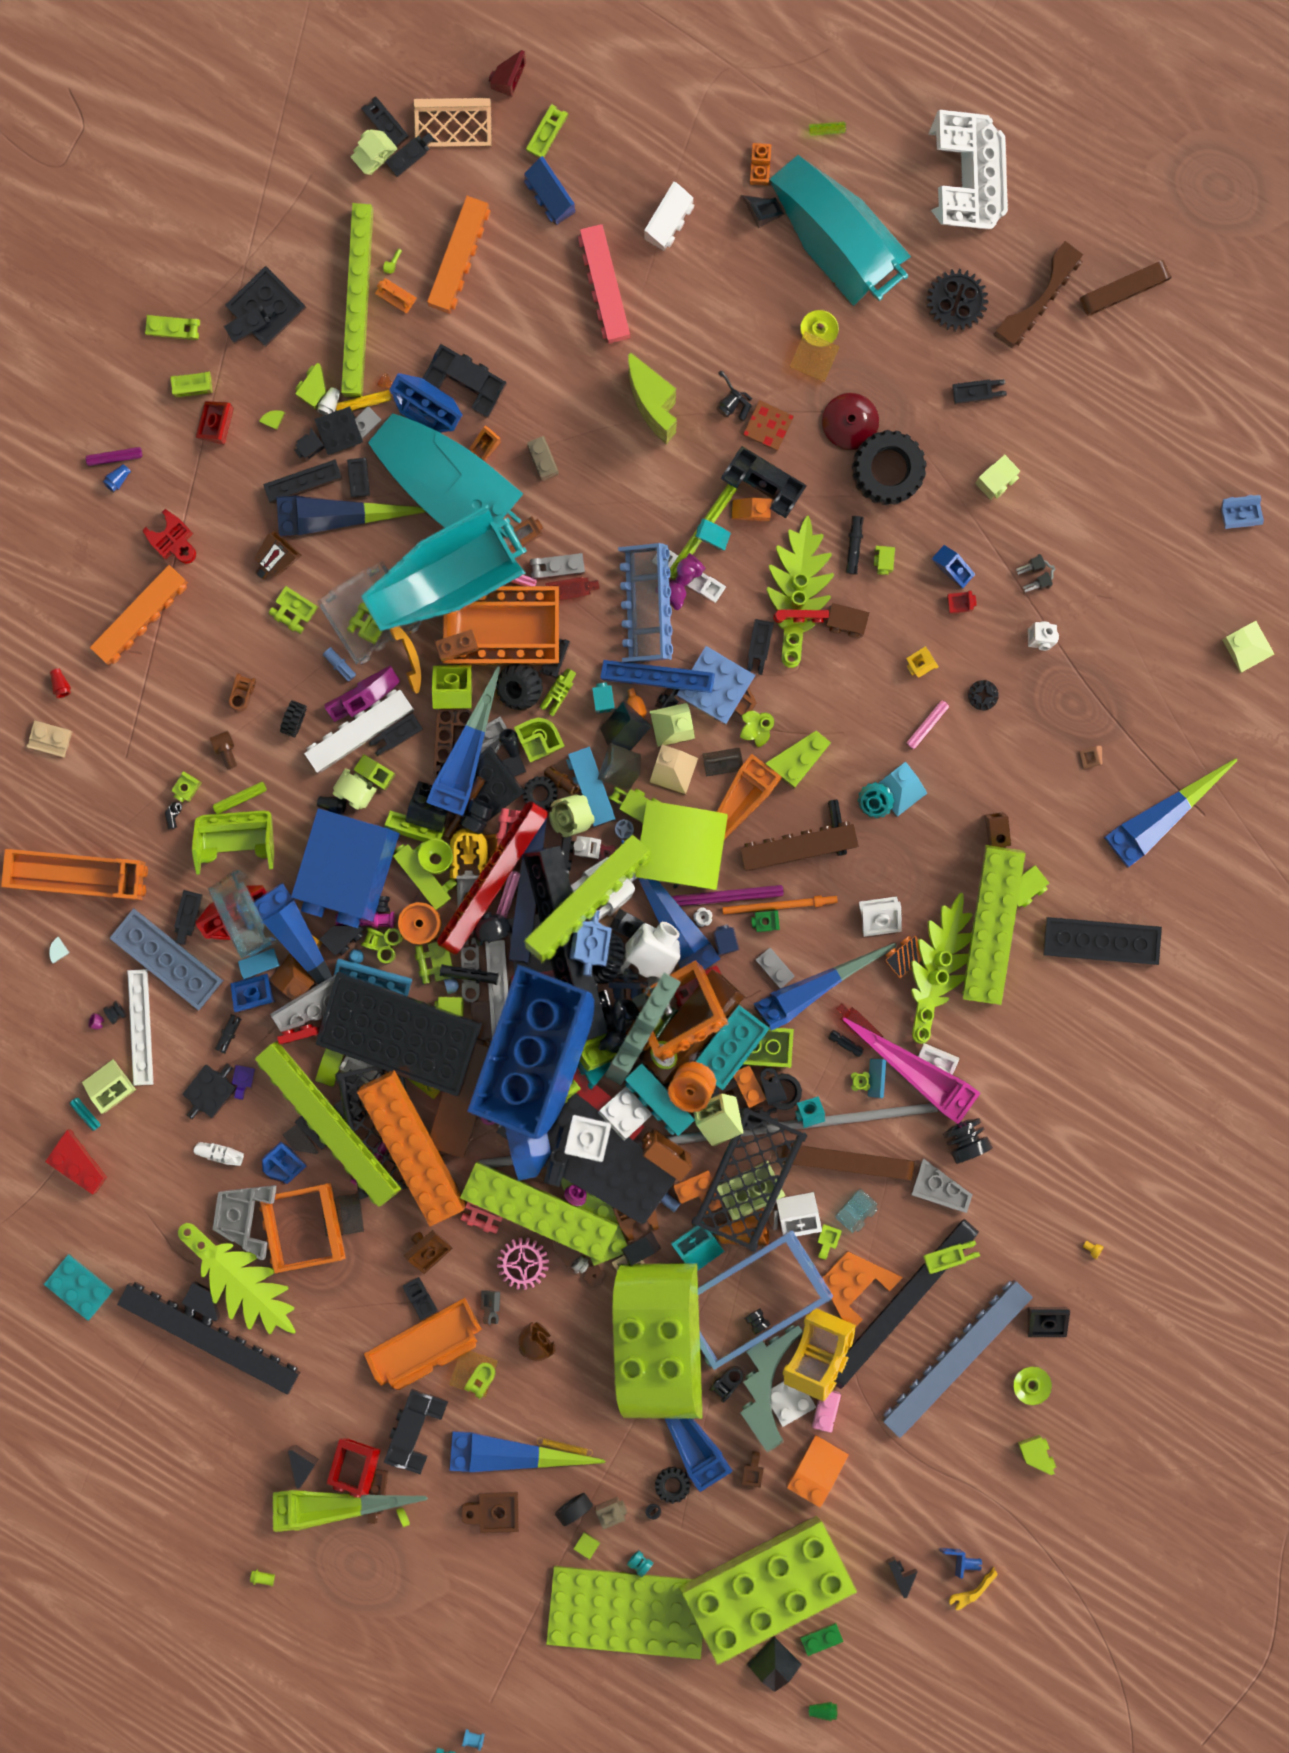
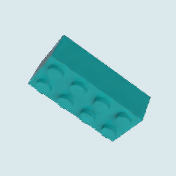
M643 1063L625 1078L627 1081L625 1086L632 1093L636 1091L640 1095L638 1100L645 1107L649 1105L653 1109L651 1112L658 1121L662 1119L666 1123L665 1128L672 1136L675 1133L679 1136L695 1121L689 1112L683 1111L673 1104L668 1095V1090L647 1070Z

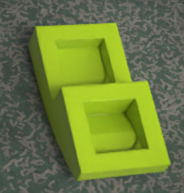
M326 1048L315 1081L334 1087L336 1082L335 1074L340 1071L344 1055Z

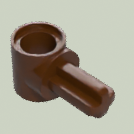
M225 731L210 737L213 749L216 754H221L226 769L235 768L237 763L231 750L234 747V743L229 732Z

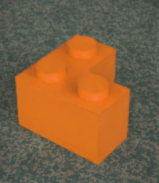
M707 1169L674 1184L673 1187L681 1204L698 1196L701 1202H703L713 1179ZM719 1200L711 1201L709 1205L711 1212L722 1207Z

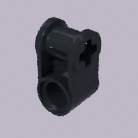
M770 1067L763 1069L760 1079L768 1105L771 1106L787 1100L777 1072ZM767 1071H769L771 1074L774 1073L772 1081L770 1082L768 1081V1079H764V1076H766Z
M738 1366L729 1367L712 1384L709 1391L717 1394L721 1398V1402L724 1403L742 1382V1369ZM732 1371H737L740 1377L737 1380H732L729 1374Z

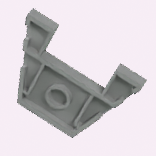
M272 1185L218 1192L213 1230L231 1242H236L247 1252L250 1251L255 1254L258 1259L264 1260L266 1258L268 1242L250 1238L255 1200L269 1204L274 1203L277 1186Z

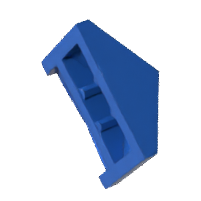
M281 1141L262 1158L263 1172L271 1179L282 1181L286 1184L307 1167L299 1156Z

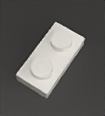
M925 1043L918 1057L952 1075L959 1062L958 1057Z

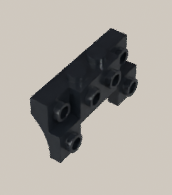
M440 344L422 379L440 389L446 377L459 383L478 395L471 408L489 418L507 382L488 371L489 368L485 365L473 363V359L468 355L462 354L461 356Z
M743 446L738 450L721 477L723 481L736 489L744 481L775 501L770 509L784 518H787L807 487L806 484Z
M358 1075L345 1077L346 1082L353 1084ZM360 1078L356 1083V1087L359 1089L360 1086L366 1083ZM355 1088L348 1093L349 1101L354 1103L360 1098L357 1093L358 1090ZM340 1100L333 1108L345 1121L342 1101ZM360 1101L359 1106L366 1109L362 1101ZM359 1107L352 1111L353 1120L359 1121L364 1116L362 1114L363 1110ZM300 1116L295 1121L297 1126L321 1150L327 1146L320 1141V1136L309 1128L303 1116Z
M412 1388L404 1410L400 1409L396 1417L399 1423L397 1428H392L389 1436L392 1441L383 1463L421 1475L428 1455L415 1451L414 1447L426 1416L441 1420L448 1401Z

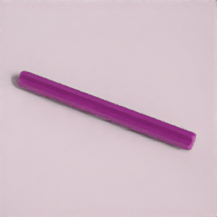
M782 885L671 897L679 906L781 897L784 891Z

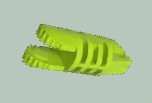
M567 668L562 675H559L539 708L544 710L552 699L555 700L549 710V714L554 716L574 683L572 681L576 673Z

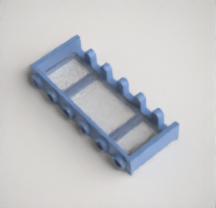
M654 543L618 547L619 552L625 553L626 563H620V570L626 572V582H621L620 587L622 590L627 591V601H622L621 607L627 610L628 620L622 621V627L628 629V639H623L622 645L629 648V657L622 658V662L637 663L672 660L673 646L671 644V635L673 630L670 623L672 609L670 606L671 588L669 587V578L671 573L668 566V559L670 557L668 545Z

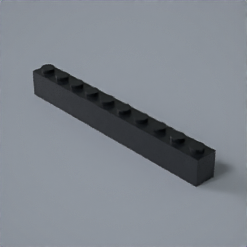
M138 1282L127 1285L117 1304L118 1306L287 1395L291 1392L301 1373L297 1370V1366L291 1363H287V1365L282 1363L280 1357L274 1354H270V1356L265 1354L263 1348L257 1345L252 1347L246 1343V1339L240 1336H236V1338L231 1336L229 1330L223 1327L218 1329L212 1326L213 1322L203 1318L201 1320L195 1317L196 1313L178 1308L179 1304L172 1300L167 1302L161 1299L162 1295L155 1291L150 1293L144 1290L145 1286Z

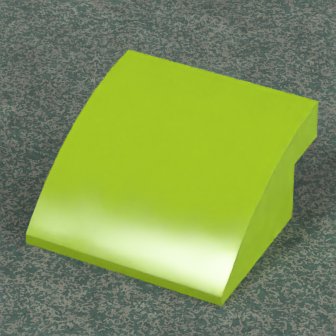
M630 353L628 355L629 379L635 403L647 425L667 445L676 434L677 419L669 413L676 403V388Z
M646 801L641 842L649 848L650 859L644 866H639L636 869L635 877L663 883L717 890L728 814Z

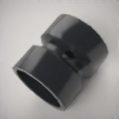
M471 798L467 807L469 812L464 813L460 824L471 831L482 834L487 825L485 820L490 819L494 808L481 800Z

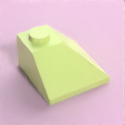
M1256 621L1222 639L1240 673L1274 655Z
M688 703L650 711L657 747L695 739Z

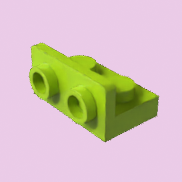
M608 1033L594 1037L591 1040H586L579 1061L587 1072L613 1061L617 1053H611L607 1050L600 1051L598 1049L600 1041Z

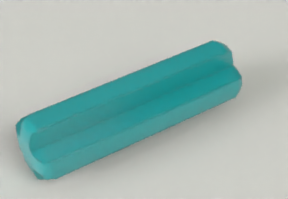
M74 1098L69 1103L92 1131L100 1127L99 1121L79 1098Z

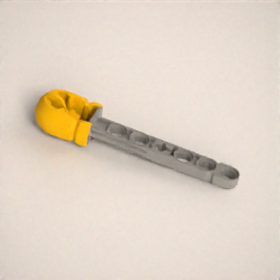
M467 828L457 831L450 840V847L453 852L450 878L457 879V909L463 901L465 893L469 892L479 876L474 875L473 871H465L464 875H458V870L460 869L458 854L461 853V849H458V842L460 841V848L464 849V854L460 855V858L464 860V864H473L474 859L477 857V855L473 854V848H477V841L479 849L476 850V853L479 854L480 864L478 865L480 873L488 863V846L484 835ZM472 938V944L476 943L475 938ZM477 943L476 947L469 946L465 948L463 945L461 948L462 968L474 970L479 968V946H477ZM467 950L475 952L476 957L474 960L470 961L465 958ZM463 980L462 997L467 1002L476 1001L480 994V984H477L476 981ZM468 988L475 989V998L469 999L466 997L465 992Z

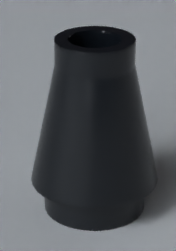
M512 729L503 730L499 734V742L510 757H517L520 754L517 733Z
M318 797L317 807L336 814H344L346 810V799Z

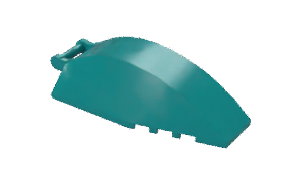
M797 155L769 179L779 201L785 209L787 217H789L794 227L795 233L802 243V247L853 306L868 292L880 302L883 299V295L902 279L905 280L909 277L900 265L910 259L911 255L861 198L817 167ZM895 270L897 274L877 290L875 286Z
M486 505L420 541L361 596L379 630L383 631L458 611L524 575L525 572L515 558L523 555L527 550L525 547H522L510 526V519L506 518L495 524ZM503 527L516 550L513 554L498 530Z

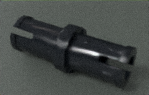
M233 1014L230 1015L225 1029L221 1030L222 1035L214 1048L219 1051L222 1044H224L221 1050L224 1054H226L232 1038H235V1032L242 1021L240 1017H237L233 1024L236 1017Z

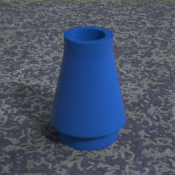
M122 464L119 468L106 475L103 483L110 491L115 492V490L120 489L131 471Z

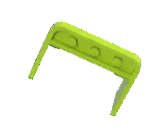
M269 811L201 815L195 819L192 854L196 875L200 874L201 863H210L217 858V852L255 849L256 856L263 859L268 858L269 869H273L274 837L272 816Z

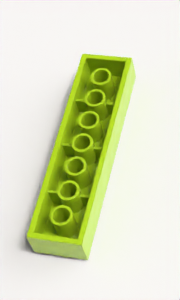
M985 845L962 991L964 1000L1002 1004L1026 854L1024 850Z
M476 1162L460 1197L601 1262L618 1227V1224L581 1207L573 1206L561 1198L521 1180L518 1181V1179L481 1162Z

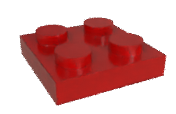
M309 1024L300 1027L301 1031L295 1032V1029L281 1032L282 1036L277 1037L279 1044H285L318 1035L319 1027Z

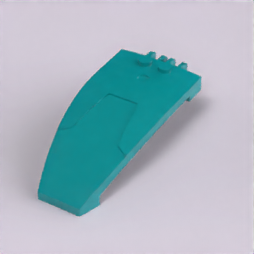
M392 413L368 442L377 458L399 485L443 528L452 525L486 505L495 524L502 521L507 514L517 523L522 521L511 509L523 496V493L477 455L440 432ZM502 528L498 529L503 537H508Z

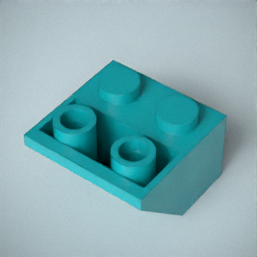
M693 1226L671 1242L685 1264L697 1263V1271L725 1252L710 1231L698 1226Z

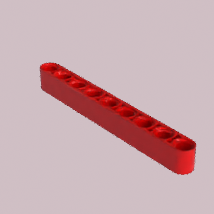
M532 801L526 803L439 936L438 946L454 955L461 950L547 817L545 809Z

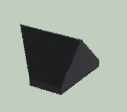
M741 195L758 228L784 215L776 197L768 199Z

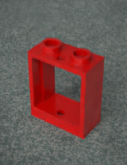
M349 1438L339 1439L327 1484L332 1485V1489L336 1491H349V1495L360 1498L362 1495H368L381 1449ZM347 1450L367 1456L358 1487L338 1480Z

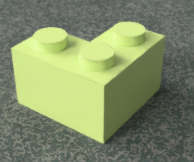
M366 130L360 136L359 145L354 149V154L351 158L365 174L372 175L398 148L383 131Z
M1004 455L994 465H991L977 479L975 484L990 500L993 497L998 499L1007 489L1006 485L1008 483L1013 485L1019 479L1017 475L1020 473V470Z

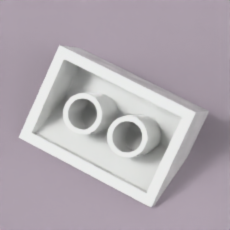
M676 182L672 183L644 230V240L663 251L666 247H671L675 240L673 235L676 230H681L685 223L683 221L685 215H690L695 206L693 205V197Z

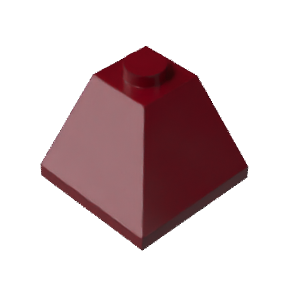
M520 50L499 64L495 71L491 72L488 80L491 89L510 97L513 96L526 65L525 51Z

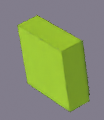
M583 1532L574 1550L590 1559L600 1542Z

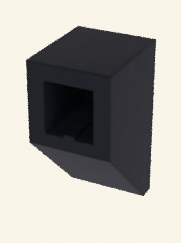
M332 926L319 940L335 956L339 954L343 956L350 949L348 945L352 941L356 943L363 936L362 932L365 929L361 926H358V928L352 926Z
M196 1281L193 1282L182 1304L185 1305L186 1310L192 1313L197 1311L202 1314L203 1319L209 1322L213 1320L216 1322L220 1314L217 1305L213 1303L211 1290Z

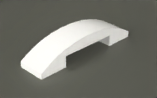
M670 551L668 559L669 569L678 557L672 551ZM656 554V556L654 557V559L652 560V562H653L654 564H656V565H657V554ZM704 573L686 585L714 603L717 602L726 586Z

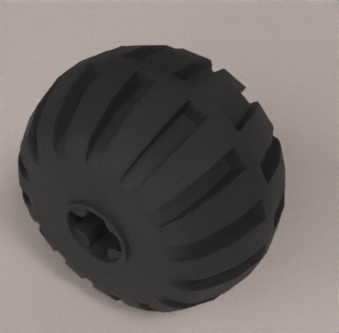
M510 664L502 669L498 675L496 692L500 696L501 702L505 703V706L514 710H526L538 702L543 691V685L536 669L533 670V667L528 664Z

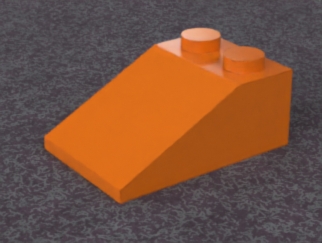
M815 1435L786 1483V1487L821 1508L849 1454Z

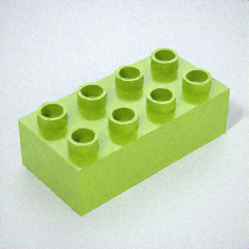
M817 1516L679 1586L717 1664L734 1657L857 1592L823 1522Z

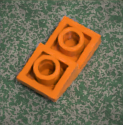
M752 144L751 185L769 186L772 144Z

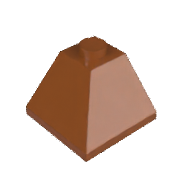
M291 953L269 980L292 1000L311 990L316 983Z

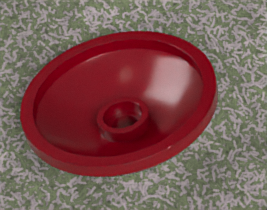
M844 393L833 398L826 406L822 416L823 431L827 439L835 446L845 450H856L868 437L877 433L879 414L875 405L867 397L857 393ZM853 416L855 418V421L850 422L848 420V417Z

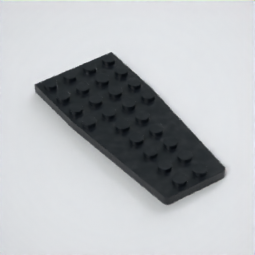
M576 1093L568 1099V1102L564 1103L556 1121L547 1131L551 1153L559 1126L570 1129L573 1115L606 1122L599 1115L597 1109ZM501 1125L497 1133L507 1139L505 1127ZM610 1127L603 1162L569 1154L563 1178L640 1224L647 1222L676 1180V1178L644 1157L643 1148L630 1137L624 1141L612 1127ZM558 1151L555 1153L554 1158L557 1162H562L565 1159V1154L562 1151ZM550 1157L544 1165L546 1168H548Z

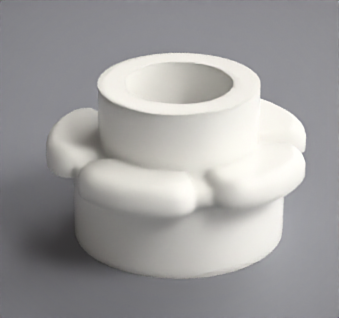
M699 908L694 913V920L698 926H708L712 922V912L710 910Z
M580 1256L572 1263L571 1268L575 1270V1274L579 1272L582 1274L587 1270L589 1266L587 1264L588 1259Z

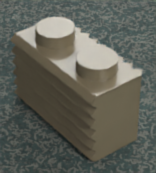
M542 436L528 442L527 448L541 481L559 475L545 437Z

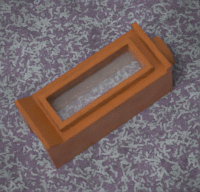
M531 516L513 527V531L523 547L542 535L541 529H543V526L538 518L534 520ZM503 537L511 553L515 552L516 550L509 538Z

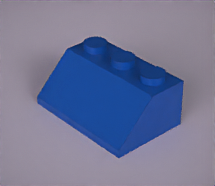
M540 157L524 173L526 179L524 184L529 191H534L536 194L534 198L539 206L543 205L546 209L545 215L550 222L554 221L558 225L575 213V203L544 157Z

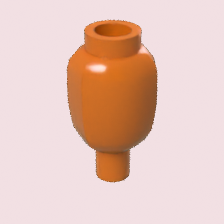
M634 688L628 689L629 698L626 703L644 718L647 711L642 698L636 695Z

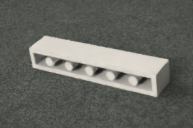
M396 689L386 695L387 699L382 702L378 700L370 706L371 709L366 713L364 711L354 716V721L343 723L338 727L339 731L334 734L332 732L328 733L322 738L324 741L318 745L313 743L307 747V752L304 754L316 772L320 774L414 711L402 691H396Z

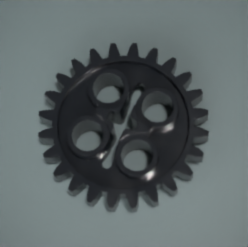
M951 269L950 275L943 272V279L937 276L936 280L938 283H931L934 289H928V293L931 296H927L926 300L931 301V303L927 304V308H932L929 315L935 314L936 316L933 321L940 320V327L946 324V330L953 326L954 332H956L958 327L964 331L965 325L971 329V322L977 325L979 322L977 317L982 319L984 315L981 312L987 311V308L983 305H987L989 302L984 299L988 296V293L982 292L986 286H979L981 279L975 281L976 274L969 277L968 270L965 274H962L961 269L958 270L957 274L954 273L953 269ZM952 284L956 287V291L949 292L946 286ZM960 285H964L955 314L951 316ZM968 290L972 291L974 297L967 298L965 292ZM947 302L950 305V309L943 310L940 304ZM964 308L968 311V315L961 316L958 310Z

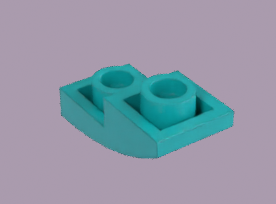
M702 518L701 523L697 527L696 537L725 551L731 533Z

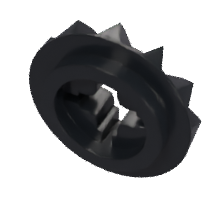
M979 680L969 689V702L978 710H989L996 705L999 699L998 689L994 683L988 680ZM984 687H986V694L992 697H986L982 703L981 696L975 693H981Z

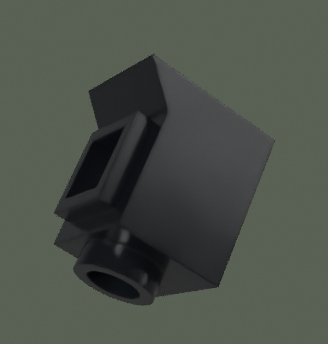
M311 428L309 435L306 434L296 441L297 444L295 446L297 448L294 451L300 459L304 457L308 461L325 449V447Z

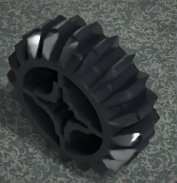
M611 933L606 966L593 965V976L597 983L608 984V982H613L614 978L618 977V972H621V966L624 965L623 960L626 958L624 957L626 952L624 949L625 943L622 942V938L614 933Z

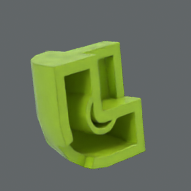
M538 717L514 727L530 763L565 747L557 728L547 719Z

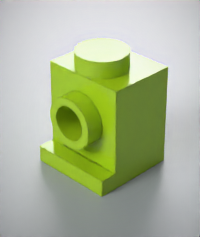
M876 546L874 552H878V555L874 556V566H877V574L888 575L889 572L892 573L894 568L895 547Z
M183 771L172 789V792L175 793L173 797L181 802H184V800L190 802L202 782ZM184 784L188 786V789L186 791H182L181 789L182 785Z

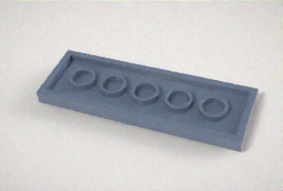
M133 908L110 937L113 942L199 1011L224 981L135 908Z

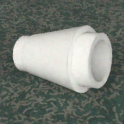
M330 387L317 404V411L323 416L335 412L340 391Z

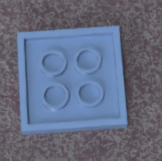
M705 646L692 670L713 672L715 674L712 693L680 689L676 696L726 725L755 675Z

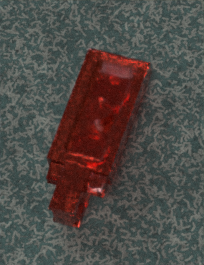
M588 577L545 583L546 586H559V601L586 597V595H591V590L600 589L599 581H589Z
M841 1003L836 1008L843 1015L840 1018L843 1024L869 1050L872 1047L843 1021V1018L860 1025L882 1038L884 1037L853 1007L847 1009Z

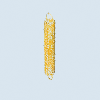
M543 1439L542 1443L549 1444L545 1445L546 1447L568 1449L564 1451L573 1453H587L579 1451L588 1450L587 1448H570L575 1446L571 1444L547 1443L558 1442L549 1439Z

